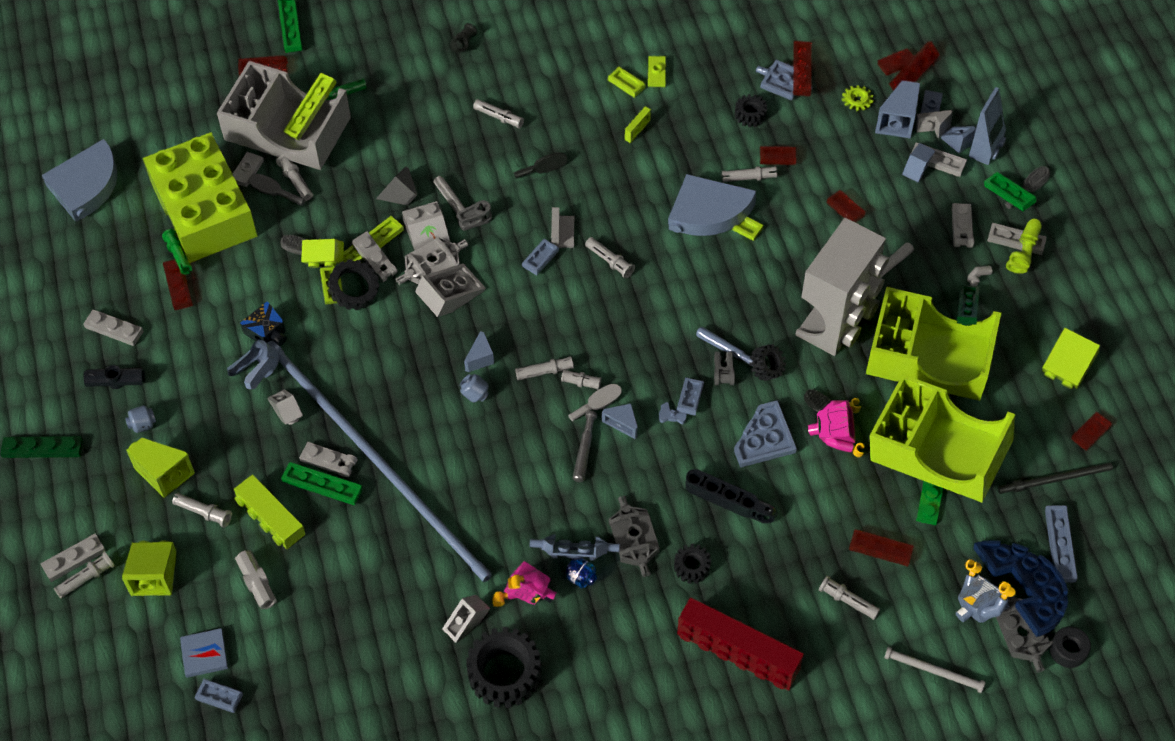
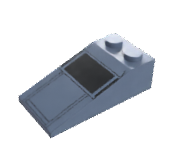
M997 87L993 90L980 113L969 154L970 158L989 165L992 159H996L999 153L998 148H1002L1006 141V137H1004L1006 127L1000 91Z

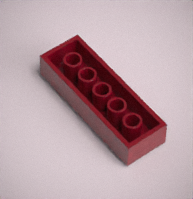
M691 597L678 619L677 635L681 639L697 644L704 651L715 653L724 661L729 660L735 663L742 670L747 669L753 672L759 679H767L773 682L779 689L789 691L800 671L803 653Z

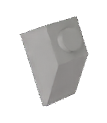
M285 389L268 397L271 406L285 425L294 424L299 420V417L303 416L294 396Z
M477 595L462 598L442 629L457 643L481 623L490 608Z

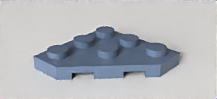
M777 400L758 406L743 435L735 445L734 453L740 468L796 453V446Z

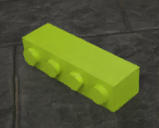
M253 474L234 488L236 502L241 507L245 506L248 509L247 513L253 520L258 519L261 528L266 533L270 532L273 535L272 538L278 546L283 545L288 549L306 535L303 525Z

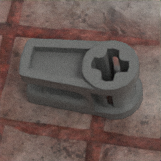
M481 200L457 212L460 228L465 231L489 223L492 220L490 203Z
M715 352L714 385L726 383L734 385L732 352L726 353V367L721 366V353Z

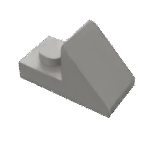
M952 110L917 114L916 131H935L937 138H940L951 127Z

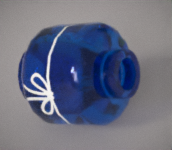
M583 558L573 559L566 569L567 579L580 588H585L587 585L592 586L597 578L595 574L596 567Z

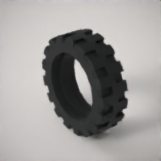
M349 259L347 262L342 261L338 266L334 267L328 281V291L332 295V300L336 301L340 307L344 306L348 310H351V308L360 310V308H366L369 303L371 304L374 301L379 288L378 275H375V270L370 268L366 262L362 263L361 260L352 261V259ZM357 273L367 280L369 290L363 296L351 297L340 289L338 280L343 274Z

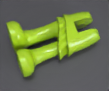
M1031 219L1027 223L1019 239L1022 243V251L1012 252L1009 257L1010 260L1006 263V268L1009 271L1020 274L1028 271L1031 264L1032 249L1036 245V241H1038L1042 227L1038 219Z

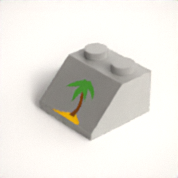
M437 201L402 212L404 225L414 250L437 237H442L450 242L445 221Z

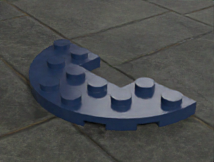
M1000 541L974 543L973 549L993 577L1012 572L1030 597L1017 601L1015 608L1034 635L1040 637L1053 630L1063 619L1068 605V589L1057 568L1042 555L1037 556L1029 552V548L1012 543L1011 546L1000 544Z

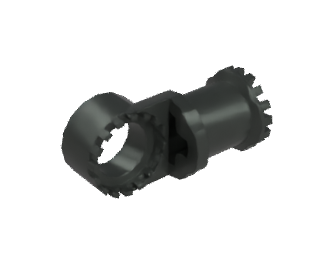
M466 23L464 29L458 32L451 40V49L455 53L465 51L468 48L470 39L477 35V28L473 27V24ZM456 41L463 45L462 49L457 47Z

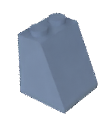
M901 81L880 107L875 133L911 138L920 83Z

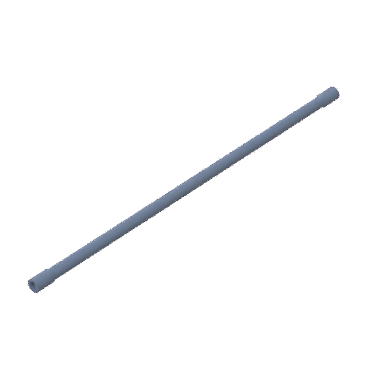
M281 349L279 352V362L463 558L472 571L483 582L488 581L492 577V573L484 564L476 559Z

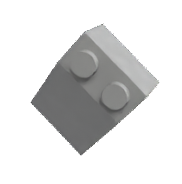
M463 263L422 276L415 292L437 317L452 313L484 292L486 288Z

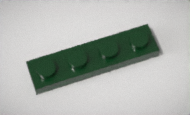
M961 285L957 315L958 324L964 326L977 325L980 286Z
M81 436L3 437L0 455L2 458L81 457L83 439Z

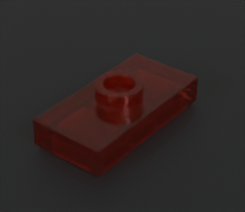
M906 48L878 60L877 65L887 76L916 64V58Z
M760 146V164L796 165V147Z
M841 190L829 197L826 202L843 218H847L855 223L864 217L866 213Z
M1096 412L1072 435L1071 439L1087 451L1111 427L1112 423Z

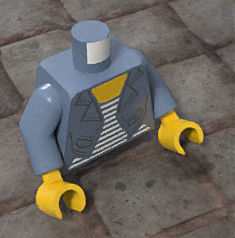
M969 559L966 562V568L970 572L966 575L964 585L958 595L961 609L956 612V616L962 622L973 617L979 623H983L990 618L1000 616L1009 607L1007 598L1015 595V589L1007 582H1002L999 588H997L980 575L976 577L975 574L981 572L982 566L980 563Z

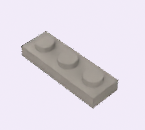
M915 143L913 150L917 147L919 143ZM931 148L936 152L928 164L929 167L959 177L961 176L967 159Z
M992 223L987 241L1022 250V243L1019 239L1023 231ZM1038 236V241H1036L1032 253L1042 255L1047 237Z
M92 310L84 322L86 329L135 346L143 333L142 327L96 310Z
M95 533L40 564L50 582H53L106 551Z

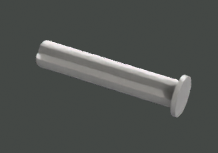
M437 176L434 179V184L456 214L465 209L444 178Z

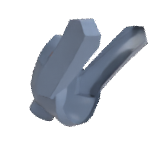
M263 340L254 342L251 349L245 355L227 367L228 376H236L257 360L259 364L246 376L244 381L247 389H256L263 377L267 378L275 370L280 359L279 352L282 348L274 342L271 344Z

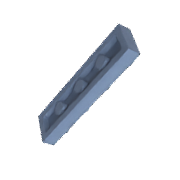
M1046 506L1045 515L1052 564L1060 572L1065 582H1076L1077 573L1067 507Z

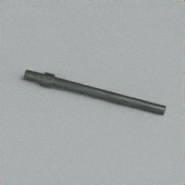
M1111 463L1025 481L1016 480L1012 481L1011 484L998 486L999 494L1012 491L1017 493L1024 491L1026 488L1111 471L1113 466Z

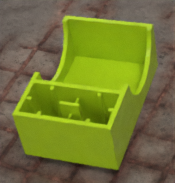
M211 132L143 158L154 191L165 214L169 216L189 263L257 237L251 211Z
M886 287L866 374L899 382L903 374L947 390L948 394L980 401L989 375L1001 313L993 311L990 317L978 321L977 325L964 326L938 312L933 306L932 297Z
M902 374L870 434V459L872 462L983 503L1013 442L1015 414L1007 412L1006 417L999 421H984L974 418L961 411L952 403L947 390Z

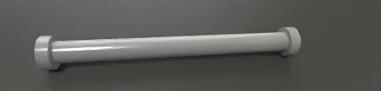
M889 646L884 657L885 659L891 658L977 689L979 693H982L985 684L983 680L977 681L892 650V647Z

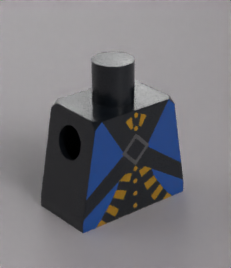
M268 301L240 322L243 334L254 341L263 340L266 343L274 341L277 345L281 346L287 340V337L283 335L286 331L284 322Z

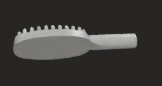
M610 384L597 390L589 397L587 404L568 415L570 420L574 421L592 409L597 411L612 404L621 394L620 386Z

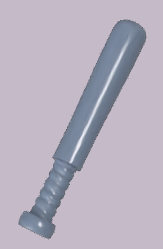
M704 327L698 328L696 332L698 338L726 353L732 352V356L738 360L741 359L748 364L753 362L750 356L746 355L743 350Z

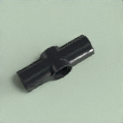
M110 365L106 369H86L83 376L85 387L109 386L112 389H120L126 385H143L145 383L144 368H120L117 365Z

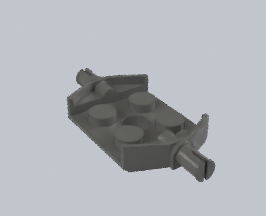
M620 496L618 498L620 510L609 518V526H611L615 542L620 544V562L639 566L642 577L649 576L650 572L647 564L659 553L660 548L648 511L643 508L631 507L628 505L626 496H623V500ZM636 529L640 533L638 536H631L628 532Z
M1015 595L1008 597L1009 607L996 619L1010 654L1013 658L1033 662L1036 672H1042L1045 668L1042 664L1041 656L1050 649L1053 642H1049L1047 634L1036 637L1015 608L1016 602L1023 599L1017 598ZM1017 629H1025L1028 632V635H1019Z

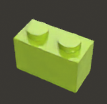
M337 239L302 240L301 262L308 264V267L319 268L320 265L335 267L336 264L343 261V241Z

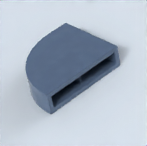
M103 139L46 172L42 177L47 188L77 222L98 209L109 198L116 185L117 166L109 145Z
M686 174L668 218L669 230L696 236H708L726 232L743 222L751 213L756 203V191Z

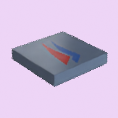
M221 628L180 637L186 678L228 669Z

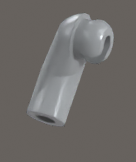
M975 267L967 278L970 285H978L981 275H991L992 267Z

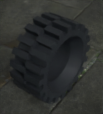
M503 627V632H497V628L491 629L492 634L489 636L486 632L481 634L482 641H479L477 638L473 642L474 649L469 648V658H466L470 687L472 690H475V695L479 699L483 696V702L488 705L490 701H493L494 707L500 708V703H505V708H510L511 702L515 701L518 706L522 704V697L528 700L531 697V690L535 692L538 688L537 682L540 683L541 662L539 650H536V644L533 640L529 642V636L526 633L520 636L518 629L514 628L513 632L510 633L508 627ZM510 654L520 659L525 667L524 672L516 682L509 685H497L485 676L484 669L486 664L497 655Z

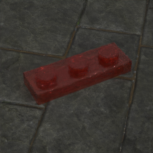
M176 260L163 262L174 310L193 306L186 276L180 272Z
M854 529L849 550L908 567L914 546Z

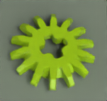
M857 85V88H853V86H850L851 90L849 91L846 88V93L842 94L845 97L842 98V101L846 102L844 105H851L850 109L856 106V111L859 110V107L865 110V107L869 108L871 106L870 103H873V100H870L873 98V95H868L871 91L868 90L866 92V87L859 88V85ZM855 97H861V101H854Z

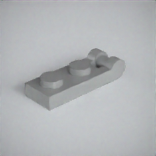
M953 203L954 247L962 245L967 246V248H973L971 204Z
M368 231L352 240L353 246L364 261L369 264V267L375 270V275H378L380 282L383 283L387 280L388 276L398 273L396 267L391 264ZM384 266L386 270L382 271L380 268Z
M307 442L299 457L300 462L344 477L350 476L352 466H355L358 461L353 455H345Z

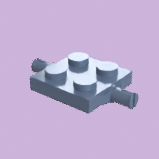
M775 60L768 69L760 65L756 68V72L765 75L760 88L792 100L800 90L808 94L812 91L811 86L803 84L807 77V72L778 60Z

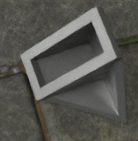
M405 166L376 199L408 206L418 195L409 168Z

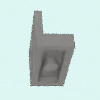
M552 207V243L559 248H574V216H560L559 207Z

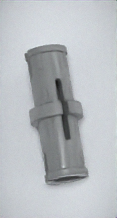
M563 370L562 382L573 383L578 387L585 386L599 390L601 385L600 377L585 375L584 372L576 373Z

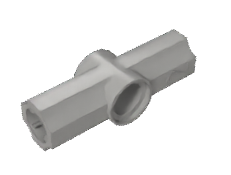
M251 550L240 552L235 557V560L250 593H253L261 610L273 607L277 600L268 585L269 581L262 567H259Z

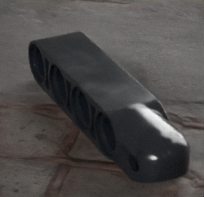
M691 469L686 474L685 488L695 496L763 524L774 522L778 515L774 506L759 500L753 493L698 469ZM709 488H715L716 490L710 491ZM727 496H733L734 499H728ZM745 504H751L752 507H747ZM764 516H769V519L765 520Z

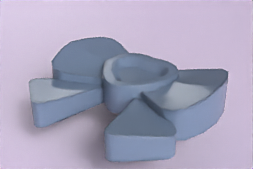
M666 402L661 405L659 421L661 423L677 421L680 424H685L686 413L678 412L677 409L676 411H670L669 404Z

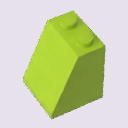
M1064 328L1043 365L1042 371L1045 372L1044 375L1052 380H1055V378L1061 380V384L1065 387L1077 389L1096 359L1100 345Z
M140 438L138 441L133 442L126 450L134 469L164 498L195 474L188 454L184 451L145 438Z
M166 540L159 542L140 541L139 543L131 544L122 579L131 596L172 595L176 549L173 542Z

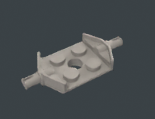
M437 237L405 256V274L396 278L397 283L401 285L407 280H411L419 285L422 276L459 265L458 252L468 246L467 241L464 239L455 244L442 237ZM429 256H435L437 260L435 262H429L427 258Z

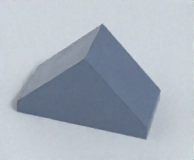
M975 126L952 127L941 136V139L960 154L972 145L976 128Z
M919 143L910 154L902 175L919 183L936 151Z
M480 331L464 361L465 371L467 372L494 364L493 352L484 332Z
M631 404L607 408L602 411L603 423L634 439L637 438L638 427Z

